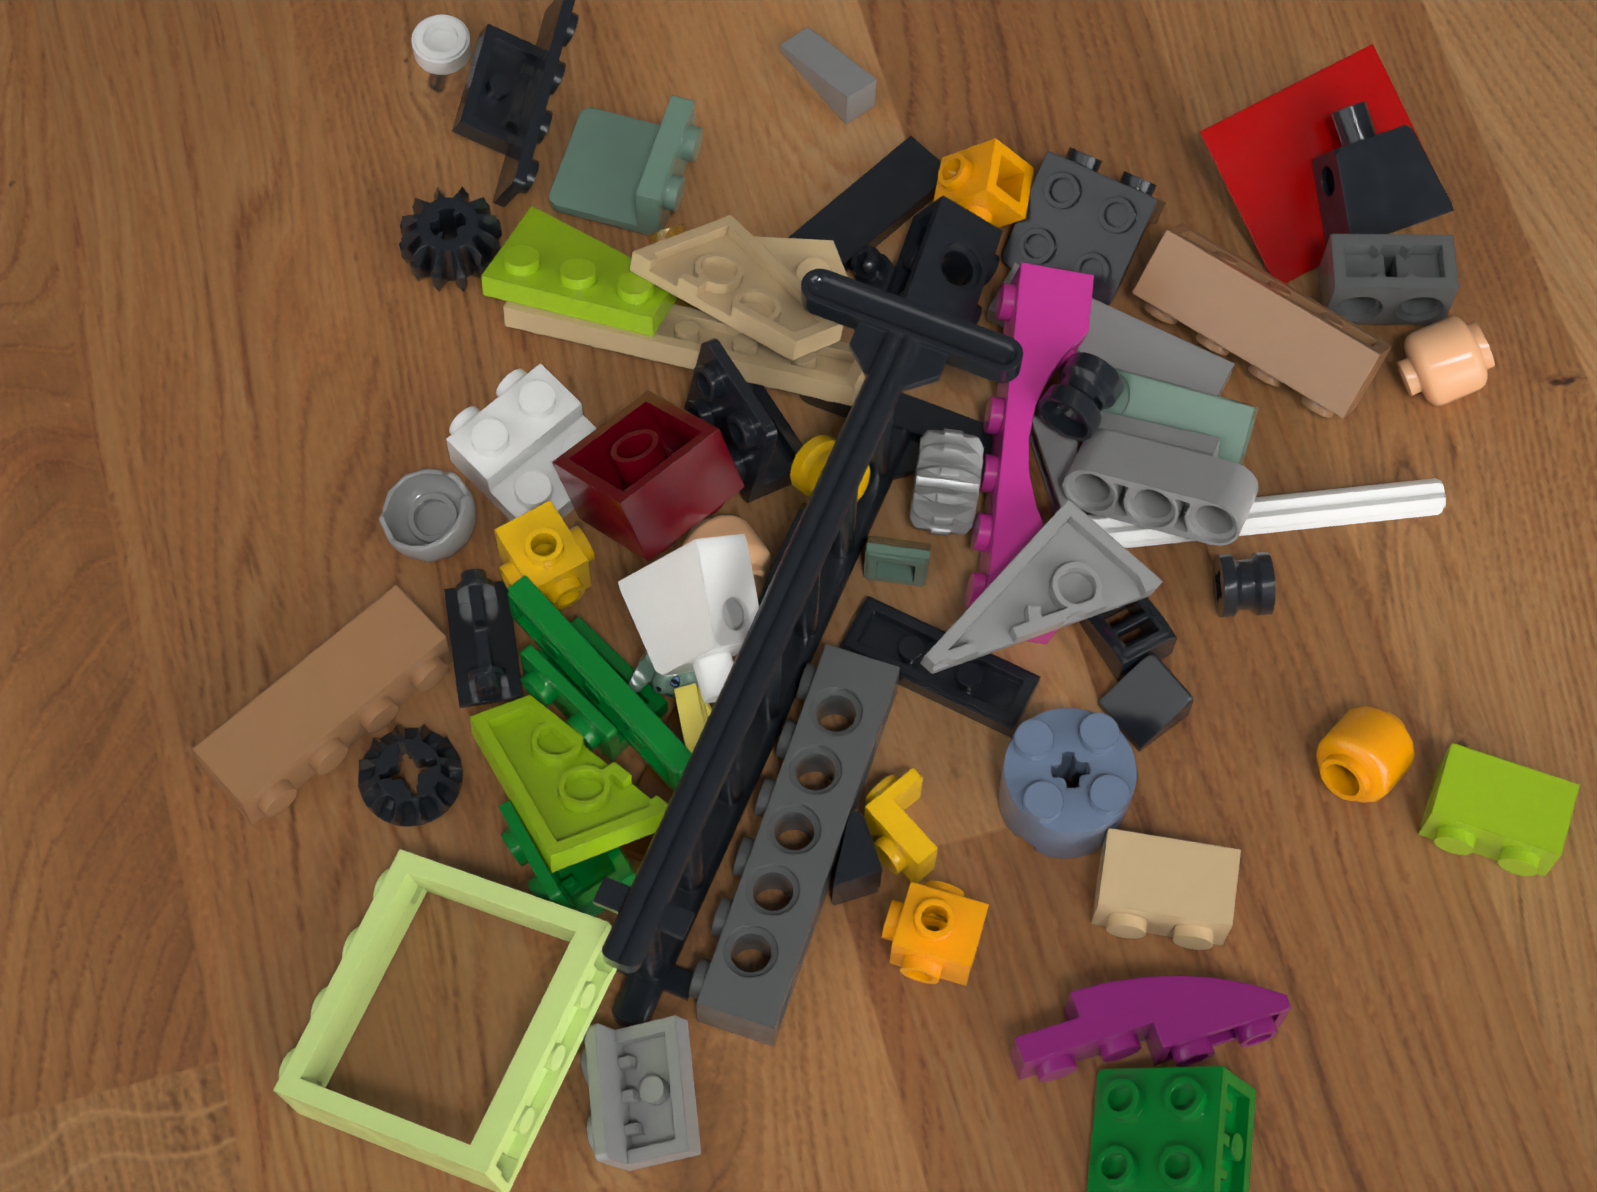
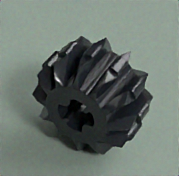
M463 186L453 198H446L445 193L438 187L434 194V201L431 203L415 198L414 205L412 206L414 215L402 216L400 224L402 238L399 247L402 259L406 260V263H410L412 275L416 277L417 281L431 277L432 285L438 292L441 291L448 281H456V285L464 292L468 285L467 277L474 276L482 279L481 276L487 269L488 264L492 262L501 249L499 242L502 236L500 221L495 215H491L490 205L485 201L484 197L470 202L469 193L465 191Z

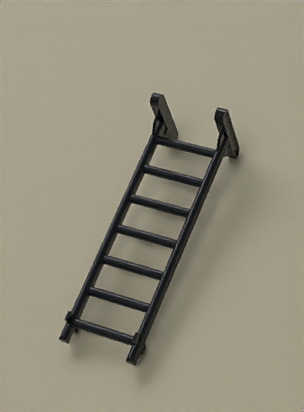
M814 269L803 277L801 281V304L804 309L813 315L855 330L849 343V348L865 375V379L852 406L799 394L805 403L846 418L844 425L631 886L604 876L593 900L594 905L617 914L602 947L605 963L616 968V972L626 976L612 1007V1015L617 1024L629 1027L649 1022L663 991L688 1001L689 989L694 973L675 964L796 698L804 669L807 663H811L889 488L893 480L915 474L920 438L927 430L943 431L944 428L960 430L964 434L978 436L984 447L983 455H991L993 434L984 433L983 422L905 394L903 391L939 381L946 364L997 383L1010 382L1019 375L1023 359V349L1014 338L827 269ZM869 465V483L864 494L858 500V487Z

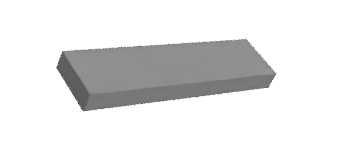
M1014 263L1003 283H1011L1020 266L1019 264ZM997 293L988 309L987 320L1004 327V321L998 320L995 317ZM1093 298L1089 332L1076 351L1096 355L1109 363L1113 368H1119L1218 396L1221 395L1235 365L1233 362Z

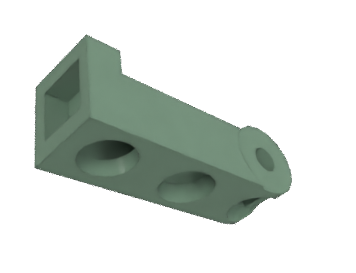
M1114 368L1122 377L1124 390L1115 404L1108 409H1103V412L1219 437L1218 458L1243 465L1259 406Z

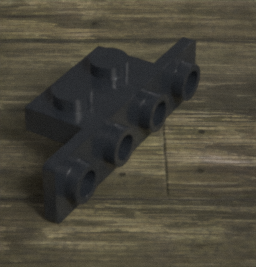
M554 0L544 13L536 45L490 24H487L479 34L452 132L505 155L493 198V203L501 207H505L519 192L526 194L536 178L539 161L533 159L536 144L541 143L551 124L553 113L546 109L549 95L555 93L565 72L566 63L560 61L559 58L562 47L567 46L578 24L579 15L572 12L575 0Z

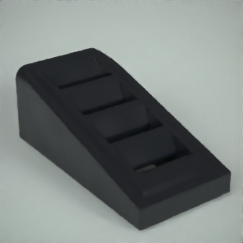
M1148 597L1079 621L1117 682L1151 653L1157 655L1160 660L1171 655L1177 640V636L1165 618ZM1125 609L1131 614V617L1113 626H1110L1106 619ZM1140 628L1144 634L1143 636L1126 645L1120 639L1123 635Z

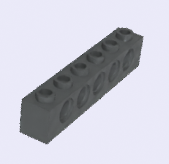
M828 644L825 645L818 665L807 663L797 692V699L805 702L798 722L787 719L776 750V757L784 759L777 780L766 777L756 803L754 814L763 817L756 839L744 837L736 857L733 874L742 878L734 900L723 896L713 921L711 935L720 939L712 961L701 958L692 978L689 997L698 999L696 1002L698 1022L774 1047L839 861L849 814L856 812L897 694L900 667ZM837 714L846 717L852 725L844 731L833 732L821 726L819 721L828 715ZM808 772H821L828 776L832 783L822 790H809L803 787L798 779ZM799 830L807 834L811 842L802 849L790 850L781 846L776 839L785 831ZM777 889L787 894L791 901L780 910L769 911L760 907L756 903L755 898L765 890ZM755 949L764 953L768 957L769 963L762 970L749 973L737 968L733 963V959L744 950Z

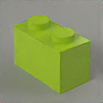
M1451 743L1437 766L1418 835L1433 839L1436 846L1453 854L1469 855L1475 853L1496 860L1502 869L1520 876H1534L1538 874L1545 877L1562 856L1580 784Z

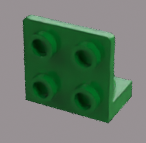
M1224 1066L1100 1070L1097 1076L1087 1192H1249L1256 1089Z

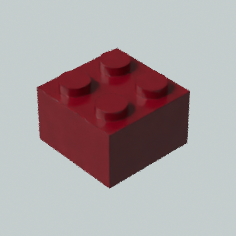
M649 390L552 462L579 519L647 561L658 553L669 549L680 536L706 516L712 515L721 509L727 500L745 487L719 428Z

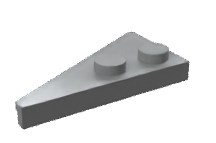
M1068 499L931 648L920 664L934 674L1149 597L1163 581Z

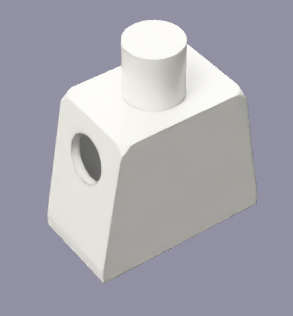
M745 534L694 539L618 581L622 596L655 671L662 676L694 671L704 703L716 702L734 663L732 657L738 654L759 609Z

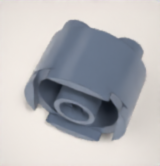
M1059 708L1043 712L1024 721L1018 726L1008 745L998 787L999 808L1006 826L1016 837L1018 834L1026 842L1035 846V851L1049 857L1068 859L1096 852L1102 847L1108 828L1118 830L1126 816L1137 780V766L1134 753L1129 742L1119 730L1117 722L1105 713H1093L1077 708ZM1064 779H1068L1071 784L1077 785V788H1067Z

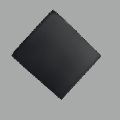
M1151 653L1099 700L1098 705L1117 722L1119 730L1140 752L1189 715L1194 700L1188 690L1157 655Z
M859 811L849 814L833 883V905L877 893L881 884L882 866L864 815H860Z

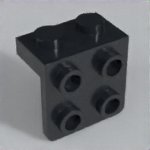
M1069 147L1065 158L1048 151L1030 190L1026 219L1016 222L1002 254L1003 261L1011 268L1014 263L1019 265L1021 263H1028L1094 275L1092 298L1109 306L1115 299L1149 222L1157 223L1166 202L1152 197L1157 185L1126 171L1123 172L1120 181L1100 174L1098 170L1102 161Z
M713 338L703 342L696 367L694 368L684 410L719 428L745 486L740 490V493L747 503L791 485V466L803 444L765 387L746 382L720 341Z

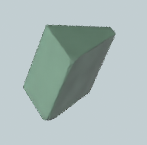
M869 536L866 545L863 577L868 580L920 587L926 586L931 544Z

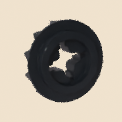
M424 724L420 728L407 729L396 725L394 730L380 739L373 738L370 749L364 758L359 760L358 788L364 803L374 815L393 825L411 827L424 825L436 820L450 809L461 790L463 769L460 757L447 736L442 737L432 732ZM408 754L409 759H413L414 765L417 768H428V771L418 774L419 784L416 785L418 795L413 797L410 788H406L403 779L391 780V776L401 772L400 762L403 761L402 755Z

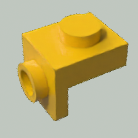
M912 768L899 779L894 774L887 776L869 792L865 799L867 805L865 806L864 818L870 835L874 840L873 843L880 862L891 873L897 875L902 871L911 882L918 883L934 870L938 847L905 812L921 796L923 777L915 768Z

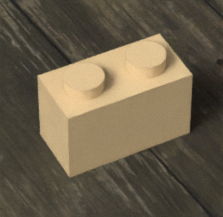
M1108 828L1101 848L1091 924L1107 926L1106 931L1121 938L1139 939L1145 937L1146 933L1173 937V942L1176 945L1188 949L1205 950L1212 948L1213 944L1223 946L1233 926L1241 850Z

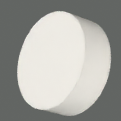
M443 14L430 16L422 20L412 33L411 41L415 60L422 69L436 75L454 73L463 68L471 57L472 47L469 30L456 17Z

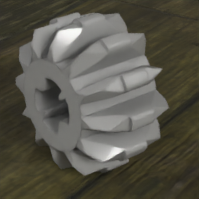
M944 428L943 431L927 430L920 438L910 509V519L915 528L930 531V534L949 536L950 534L966 535L973 527L984 451L978 436L964 434L960 430Z

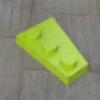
M533 206L529 208L481 276L484 296L651 337L655 335L676 302L675 295L631 272V257Z
M527 695L470 716L471 733L512 802L551 873L656 832L668 804L657 795L652 799L634 786L632 784V775L616 762L610 765L605 763L584 746V737L533 696Z

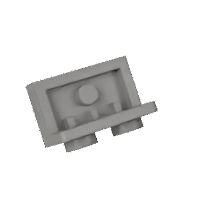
M674 1015L617 1030L599 1023L590 1025L584 1036L585 1049L581 1054V1068L584 1078L589 1085L591 1115L587 1121V1136L595 1153L596 1160L623 1170L632 1171L702 1155L688 1020Z

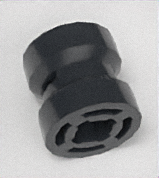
M1076 352L1062 368L1060 384L1050 386L1039 400L1038 410L1045 422L1056 432L1076 441H1086L1092 437L1101 424L1102 417L1100 412L1103 409L1112 407L1122 394L1124 383L1116 369L1105 360L1090 353Z

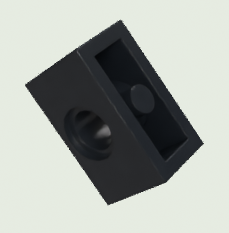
M941 196L913 217L887 292L977 325L982 313V307L978 304L983 287L991 280L999 265L1000 258L995 253L1003 230L949 198Z

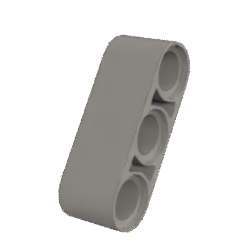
M1097 430L1090 439L1082 443L1063 482L1066 497L1081 510L1088 513L1218 546L1231 544L1238 539L1259 491L1258 480L1249 469L1241 464L1111 430Z

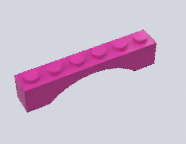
M1021 263L1011 283H1002L1000 286L995 317L998 320L1004 321L1003 334L1019 342L1023 349V359L1019 375L1010 382L998 383L997 397L990 396L986 406L984 433L993 434L991 455H983L979 491L987 492L985 513L978 512L971 540L972 550L981 551L978 573L972 572L970 574L965 597L966 610L1044 527L1036 507L1029 474V435L1035 406L1045 384L1076 353L1089 332L1094 275ZM1058 629L1026 641L1047 644Z

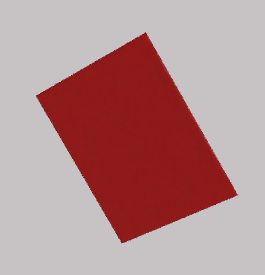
M1373 44L1200 131L1269 274L1284 283H1288L1320 266L1326 249L1312 165L1314 158L1342 147L1331 113L1366 101L1377 134L1408 125L1417 136Z

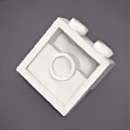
M540 363L529 373H526L521 368L509 373L496 390L498 398L480 411L476 406H471L459 413L451 423L449 428L451 435L446 439L451 462L510 521L549 500L552 501L562 519L574 510L573 504L552 462L597 429L583 415L582 403Z

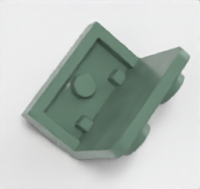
M671 95L661 125L596 108L582 110L549 194L551 207L561 213L661 238L670 212H677L680 207L686 182L683 175L688 161L693 163L696 161L702 143L703 127L695 126V101Z

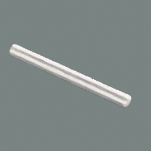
M1431 478L1256 497L1239 536L1439 515L1446 506L1445 490L1441 480ZM1096 514L1088 515L1124 548L1195 541Z

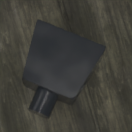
M1366 101L1331 113L1342 147L1314 158L1312 165L1326 246L1331 234H1390L1454 211L1443 185L1410 126L1403 125L1377 134Z

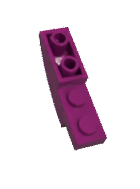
M1158 976L1107 982L1071 991L1064 1008L1068 1021L1015 1037L1010 1057L1018 1080L1037 1075L1039 1082H1049L1076 1071L1078 1068L1076 1062L1101 1055L1103 1062L1120 1060L1138 1052L1142 1048L1140 1042L1146 1041L1154 1065L1174 1060L1177 1067H1186L1215 1054L1213 1047L1238 1040L1240 1047H1249L1273 1038L1278 1034L1277 1027L1282 1024L1291 1009V1005L1285 994L1252 984L1219 978Z

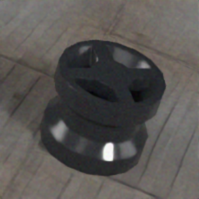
M1269 552L1253 553L1249 559L1236 560L1231 554L1215 555L1213 562V595L1218 616L1232 617L1239 610L1251 609L1256 615L1272 614L1275 606L1276 586L1273 562Z

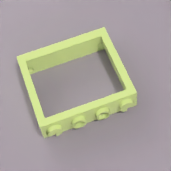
M399 849L390 869L385 870L377 880L373 894L374 899L360 926L355 928L347 937L343 947L342 960L328 987L322 989L315 998L311 1009V1019L296 1048L291 1049L283 1059L279 1070V1080L273 1091L298 1114L492 1191L509 1192L617 970L605 963L602 954V947L612 926L605 920ZM427 892L570 942L471 1145L326 1089L333 1072Z

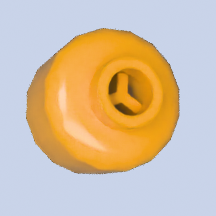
M1371 706L1354 707L1345 713L1320 740L1316 752L1321 779L1325 786L1341 799L1361 803L1377 802L1386 796L1411 768L1415 756L1412 738L1403 722L1394 714Z

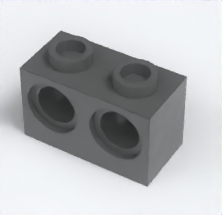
M1331 234L1318 269L1320 304L1354 324L1430 325L1446 318L1459 289L1453 235Z

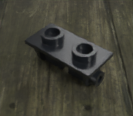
M483 569L466 570L461 574V582L457 584L456 588L444 589L459 707L466 708L522 698L524 696L513 618L507 595L508 590L503 581L493 582L491 579H488L486 571Z

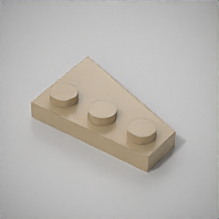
M732 215L632 252L631 272L791 361L841 340L843 325L806 311L801 304V280Z

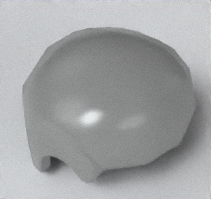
M426 468L405 474L387 492L379 522L388 541L397 551L408 558L432 563L453 557L470 541L476 527L477 511L473 495L460 477L451 471Z

